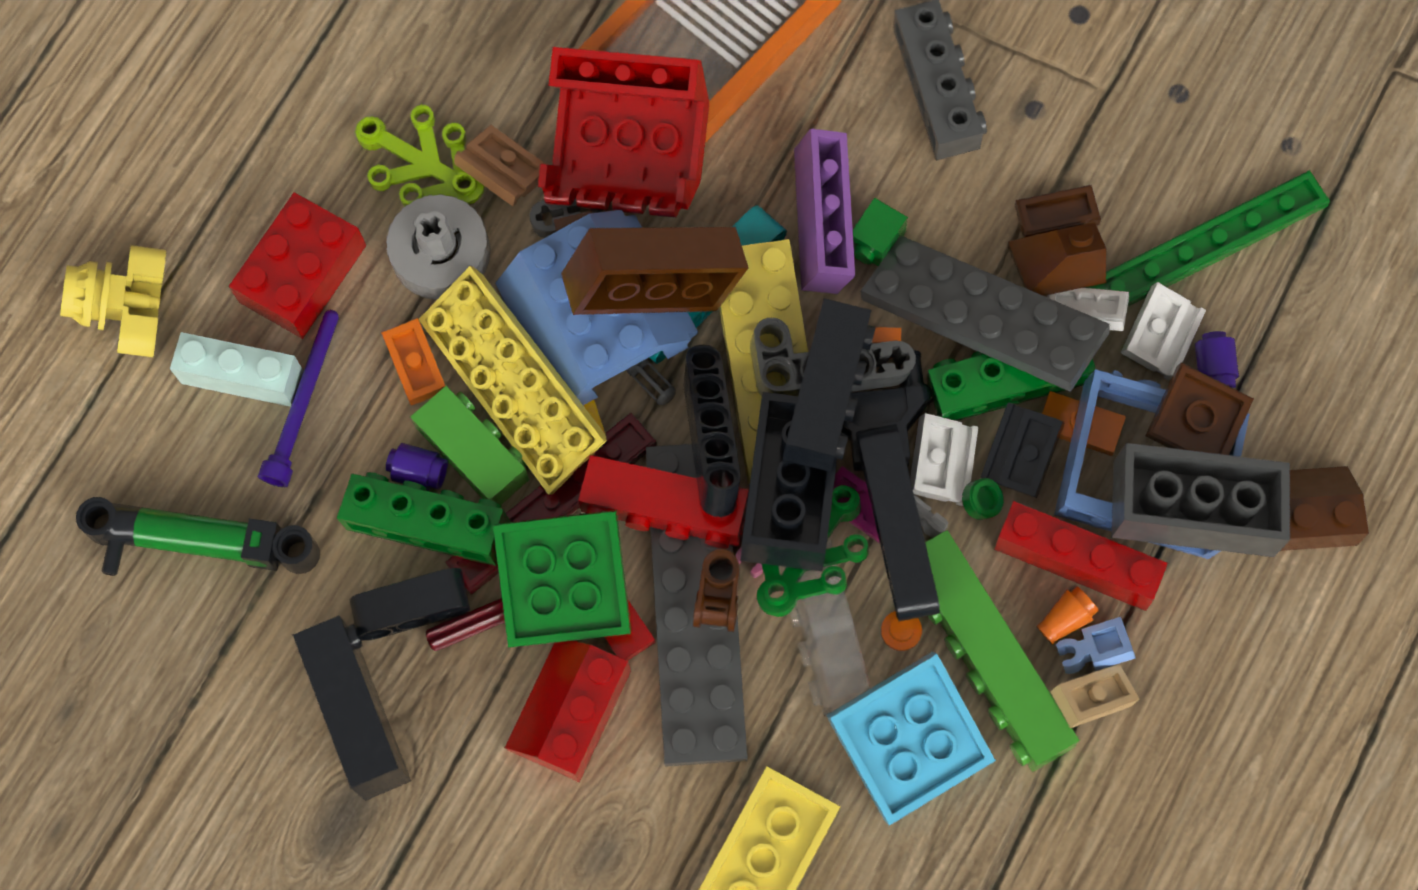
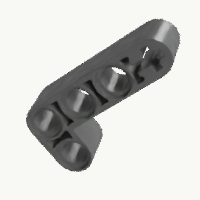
M769 317L763 319L757 324L750 341V351L758 392L761 396L762 392L798 396L810 352L794 354L788 326L778 318ZM772 334L778 338L780 345L774 348L767 347L761 342L760 336ZM903 341L872 343L870 351L862 349L859 361L867 362L861 386L853 385L851 392L891 387L903 383L916 363V355L913 348ZM890 357L894 358L896 364H902L900 369H896L894 363H887ZM770 372H778L785 377L786 384L774 386L767 380L766 375Z

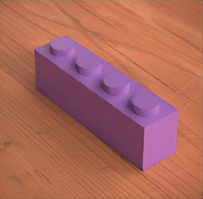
M810 129L794 148L801 290L838 294L855 277L847 133Z

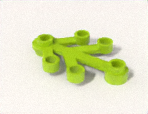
M418 105L411 111L410 115L413 126L418 130L422 151L387 132L383 121L377 117H365L358 122L355 134L359 144L364 149L374 151L384 148L411 164L393 169H388L384 165L373 166L368 172V180L374 190L385 191L392 185L433 176L443 183L422 189L415 183H408L400 189L399 197L404 207L412 203V201L405 199L406 195L411 192L418 193L416 199L429 195H445L463 200L468 205L475 203L483 195L485 186L454 164L455 154L458 151L462 152L465 150L464 144L467 140L465 130L460 124L450 123L442 131L444 143L451 149L453 170L440 162L433 130L435 117L430 107ZM422 114L429 115L427 121H417L418 116ZM368 127H377L372 134L364 133V130ZM453 132L461 134L457 140L448 139V136ZM378 174L387 175L386 179L382 182L374 181ZM469 180L472 182L466 189L458 187L462 181Z

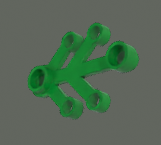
M842 485L833 490L827 540L840 522L852 521L861 512L860 496L852 487ZM841 498H850L846 503L837 502ZM853 534L845 539L843 545L826 549L823 567L827 568L822 572L821 578L798 582L803 574L810 570L787 567L781 575L778 566L762 564L765 581L757 590L759 607L771 616L782 617L789 614L800 599L825 593L832 595L842 593L847 587L846 574L842 568L831 565L848 561L853 563L864 561L869 555L866 538L859 534ZM854 545H861L863 547L859 552H851L849 550ZM834 576L841 578L837 584H829L827 582L829 578ZM776 591L784 592L779 598L770 597Z

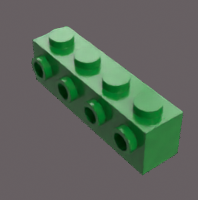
M979 351L974 352L971 358L958 362L955 359L942 360L934 364L933 369L928 370L927 384L932 391V400L937 415L954 421L1005 408L1008 402L1016 405L1048 396L1050 391L1055 393L1066 391ZM1093 359L1073 388L1083 386L1084 381L1096 369Z
M367 472L365 476L351 474L337 515V519L346 530L497 566L493 525L511 522L499 503L488 499H479L478 503L464 500L461 494L450 490H441V493L437 494L426 491V487L411 481H404L403 485L391 483L387 477L373 472Z

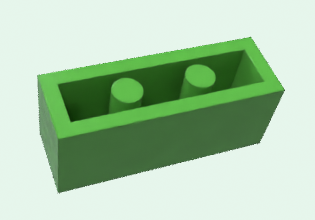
M445 386L410 418L422 436L443 458L448 460V463L482 499H488L502 505L530 480L525 469L526 464L522 460V454L513 446L507 450L498 440L502 437L498 429L488 419L481 422L472 413L476 409L472 402L461 391L455 395Z

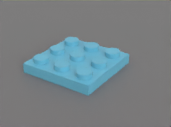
M933 651L826 715L881 816L889 826L995 762L991 751L938 654Z

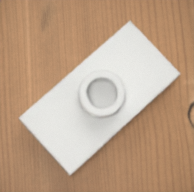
M1078 288L1047 295V298L1109 323L1110 330H1124L1129 292Z

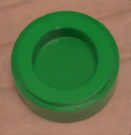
M981 478L966 485L962 493V503L965 511L972 518L985 520L995 517L1000 513L1003 508L1004 497L1001 488L995 481Z

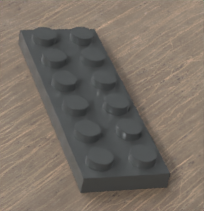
M903 236L899 237L861 289V299L869 304L1071 392L1110 332L1109 323Z

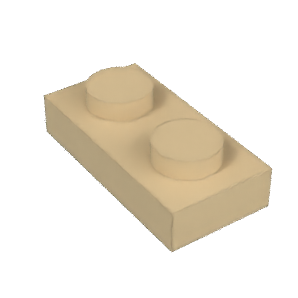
M1120 663L1059 684L1051 691L1070 728L1129 708L1140 700Z

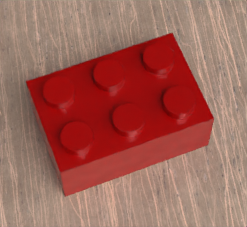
M293 192L229 284V288L240 304L303 339L367 245L358 227Z

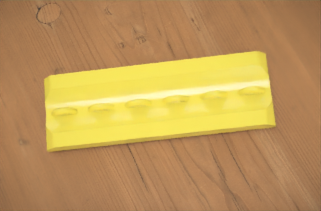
M469 266L418 319L510 444L522 454V460L548 495H553L589 459L590 455H593L607 441L602 429L484 275L474 267Z

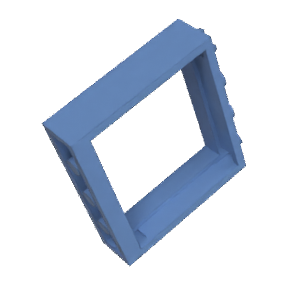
M1095 369L1084 381L1054 515L1112 532V503L1076 493L1097 396L1156 413L1166 390L1161 389L1160 384L1151 380L1134 381L1123 378V375L1116 370L1108 373ZM1248 413L1229 456L1241 457L1250 415ZM1153 543L1205 559H1210L1221 552Z

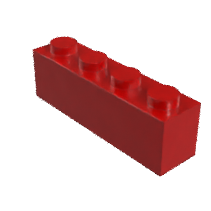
M590 455L578 502L581 512L584 513L617 510L618 520L625 521L627 527L635 530L649 531L650 527L665 530L667 536L675 539L688 540L689 536L705 539V543L709 546L727 549L729 545L739 547L745 522L749 489L739 487L737 507L734 512L728 516L716 517L707 514L700 505L697 478Z
M1015 501L1011 505L994 548L996 551L1144 611H1147L1154 601L1168 565L1167 562Z

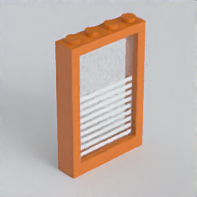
M626 0L578 49L701 60L710 103L706 143L836 9L841 0Z

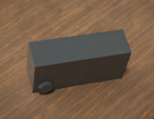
M1126 443L1114 460L1111 538L1275 557L1290 541V463Z

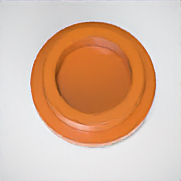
M893 611L883 620L881 636L885 644L891 649L907 651L914 648L920 641L922 625L918 618L898 622L896 612Z

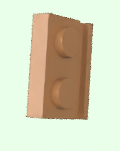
M492 125L466 145L465 150L462 152L458 151L455 154L454 160L456 166L511 206L516 205L517 200L521 196L525 197L538 186L540 164H545Z

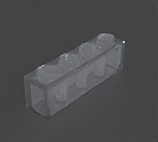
M827 540L826 549L832 548L831 540ZM778 566L782 575L787 567ZM806 571L798 582L821 578L822 572ZM834 576L829 578L827 582L829 584H837L841 578ZM845 590L837 595L825 593L798 600L789 615L793 628L800 626L804 638L803 642L798 643L803 667L811 665L815 681L808 682L813 705H821L825 716L871 689Z

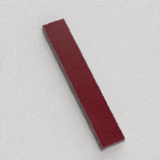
M629 413L605 433L607 441L593 456L634 464L646 454V447L656 446L657 442L632 413ZM589 459L553 495H548L542 485L537 487L506 512L510 521L516 522L568 516L580 508L578 499ZM456 555L445 561L449 569H462L465 587L471 595L499 573L498 563L497 566L464 559Z

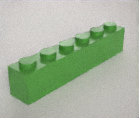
M948 530L926 541L925 544L940 607V614L928 617L934 625L940 622L948 636L944 638V641L952 656L956 660L959 658L963 659L969 669L966 677L971 687L978 695L984 693L992 707L988 708V713L999 730L1005 728L1013 740L1010 748L1021 766L1028 764L1031 771L1034 772L1075 748L1080 741L1074 730L1069 727L1057 703Z

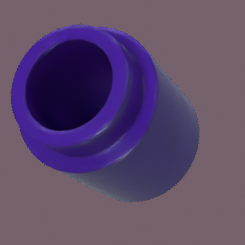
M1223 331L1203 334L1202 340L1195 343L1197 370L1234 389L1236 387L1235 379L1239 377L1235 339L1226 337V332Z
M401 443L397 449L392 448L386 461V471L390 472L391 481L401 484L404 481L415 482L426 487V491H429L431 488L439 490L442 487L448 468V460L441 458L438 452L406 443Z

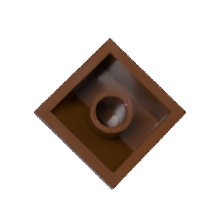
M1348 466L1290 470V541L1280 551L1357 546L1369 534L1363 493Z

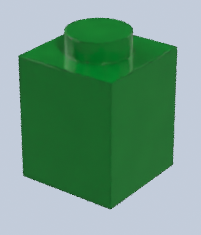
M874 198L853 228L854 257L864 264L871 265L873 263L879 266L899 237L905 234L908 217Z

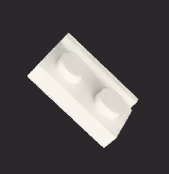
M1160 283L1152 285L1121 353L1149 370L1163 374L1165 379L1171 380L1177 365L1183 362L1206 310L1202 307L1198 309L1190 304L1191 301Z
M927 413L919 417L910 476L914 494L943 502L951 501L955 502L956 505L963 506L962 493L966 485L971 482L978 434L977 426L969 427L962 425V422Z

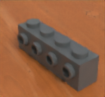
M932 0L895 10L893 30L936 161L979 150L983 134L987 133V125L982 111L976 112L973 100L976 99L973 82L970 77H964L961 68L964 67V56L960 45L953 44L950 35L953 34V23L949 12L942 11L939 0Z

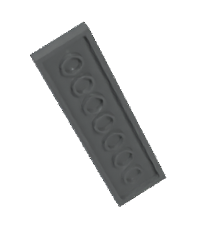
M692 444L646 447L648 468L696 478ZM651 527L665 767L748 761L738 616L734 632H729L727 627L702 624L700 628L693 627L697 591H699L704 558L710 552L721 548L709 546L705 543V539L689 536L688 540L675 539L667 536L665 530ZM729 545L725 550L733 553V545ZM720 562L711 568L710 574L715 579L724 580L732 574L733 569L729 564Z

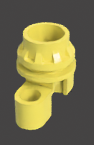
M130 245L127 276L111 274V262H106L105 270L97 269L98 262L89 261L79 267L67 265L60 316L71 317L84 327H90L91 320L99 321L98 330H104L105 319L119 320L121 325L117 353L153 357L166 250Z

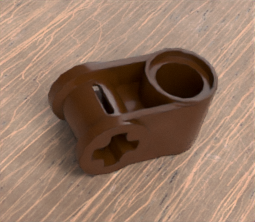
M716 549L704 558L699 591H697L693 627L700 628L702 624L727 627L729 632L735 631L739 602L740 569L736 556L728 550ZM720 562L729 564L733 569L732 574L724 580L715 579L710 574L711 568Z

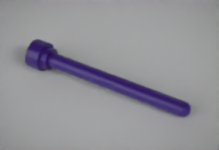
M328 310L323 315L274 455H269L268 460H264L257 477L270 485L283 488L289 485L293 470L290 468L292 462L289 458L339 320V315L334 310Z

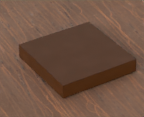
M1181 362L1174 371L1145 437L1167 448L1229 455L1254 399Z

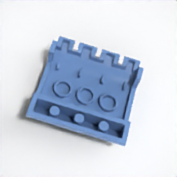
M622 210L588 214L525 248L517 254L495 283L507 307L582 405L598 398L593 387L661 350L667 359L689 348L687 344L698 333L688 312L573 315L561 273L589 228H642L636 215L625 216Z

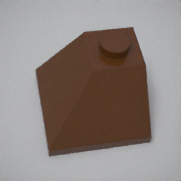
M1095 222L1008 241V248L1023 286L1028 290L1046 296L1106 283V246Z

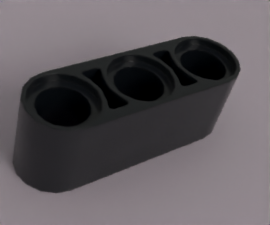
M459 568L439 570L362 592L349 599L354 624L361 641L375 640L463 615L471 610L462 569Z

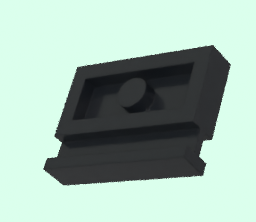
M1008 402L980 478L991 479L1000 486L1037 498L1065 423Z

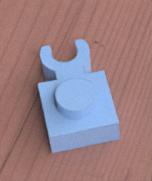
M1121 617L1081 629L1084 637L1083 640L1077 641L1067 638L1056 643L1059 656L1067 653L1075 654L1072 659L1062 662L1066 674L1080 671L1085 663L1091 661L1095 671L1135 659L1134 651Z

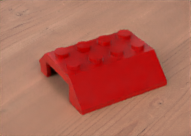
M552 47L548 86L559 88L560 95L552 165L540 164L538 187H541L543 190L544 202L546 204L572 206L576 198L577 207L607 210L611 201H613V211L622 210L623 212L644 214L649 205L650 215L677 218L680 209L688 210L701 183L710 105L702 61L698 59Z

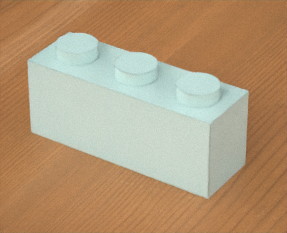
M183 332L180 333L170 365V370L181 384L289 407L292 405L304 371L294 355Z

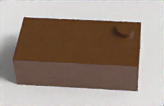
M736 227L589 228L561 275L573 315L717 311L748 270L749 266Z

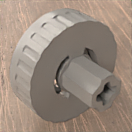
M429 195L421 199L418 198L402 208L395 216L392 224H390L386 239V249L390 263L399 281L416 295L429 299H438L469 266L474 267L483 275L488 267L490 242L484 223L477 211L463 200L445 195ZM457 239L458 249L455 256L443 264H432L433 261H442L451 256L456 248Z

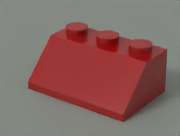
M572 640L554 642L504 748L580 783L631 673L629 662L590 644Z

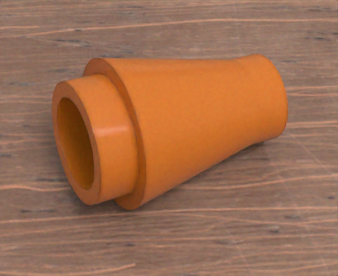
M1076 586L1071 592L1066 590L1047 616L1036 627L1053 645L1059 639L1094 621L1092 616L1099 610L1084 591Z

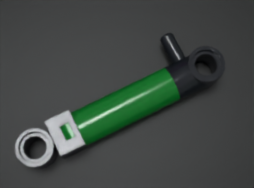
M92 497L85 500L79 506L76 513V522L79 529L95 543L102 546L107 545L101 571L109 576L118 574L124 545L245 562L252 568L277 571L280 561L288 571L295 574H304L311 571L320 559V549L317 542L305 528L297 525L281 528L277 522L249 518L247 523L116 504L102 497ZM109 514L107 523L101 528L94 529L96 519L101 515ZM297 542L305 543V549L299 556L288 557L289 548Z

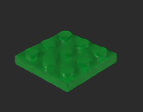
M617 510L493 525L508 647L625 635L632 632Z

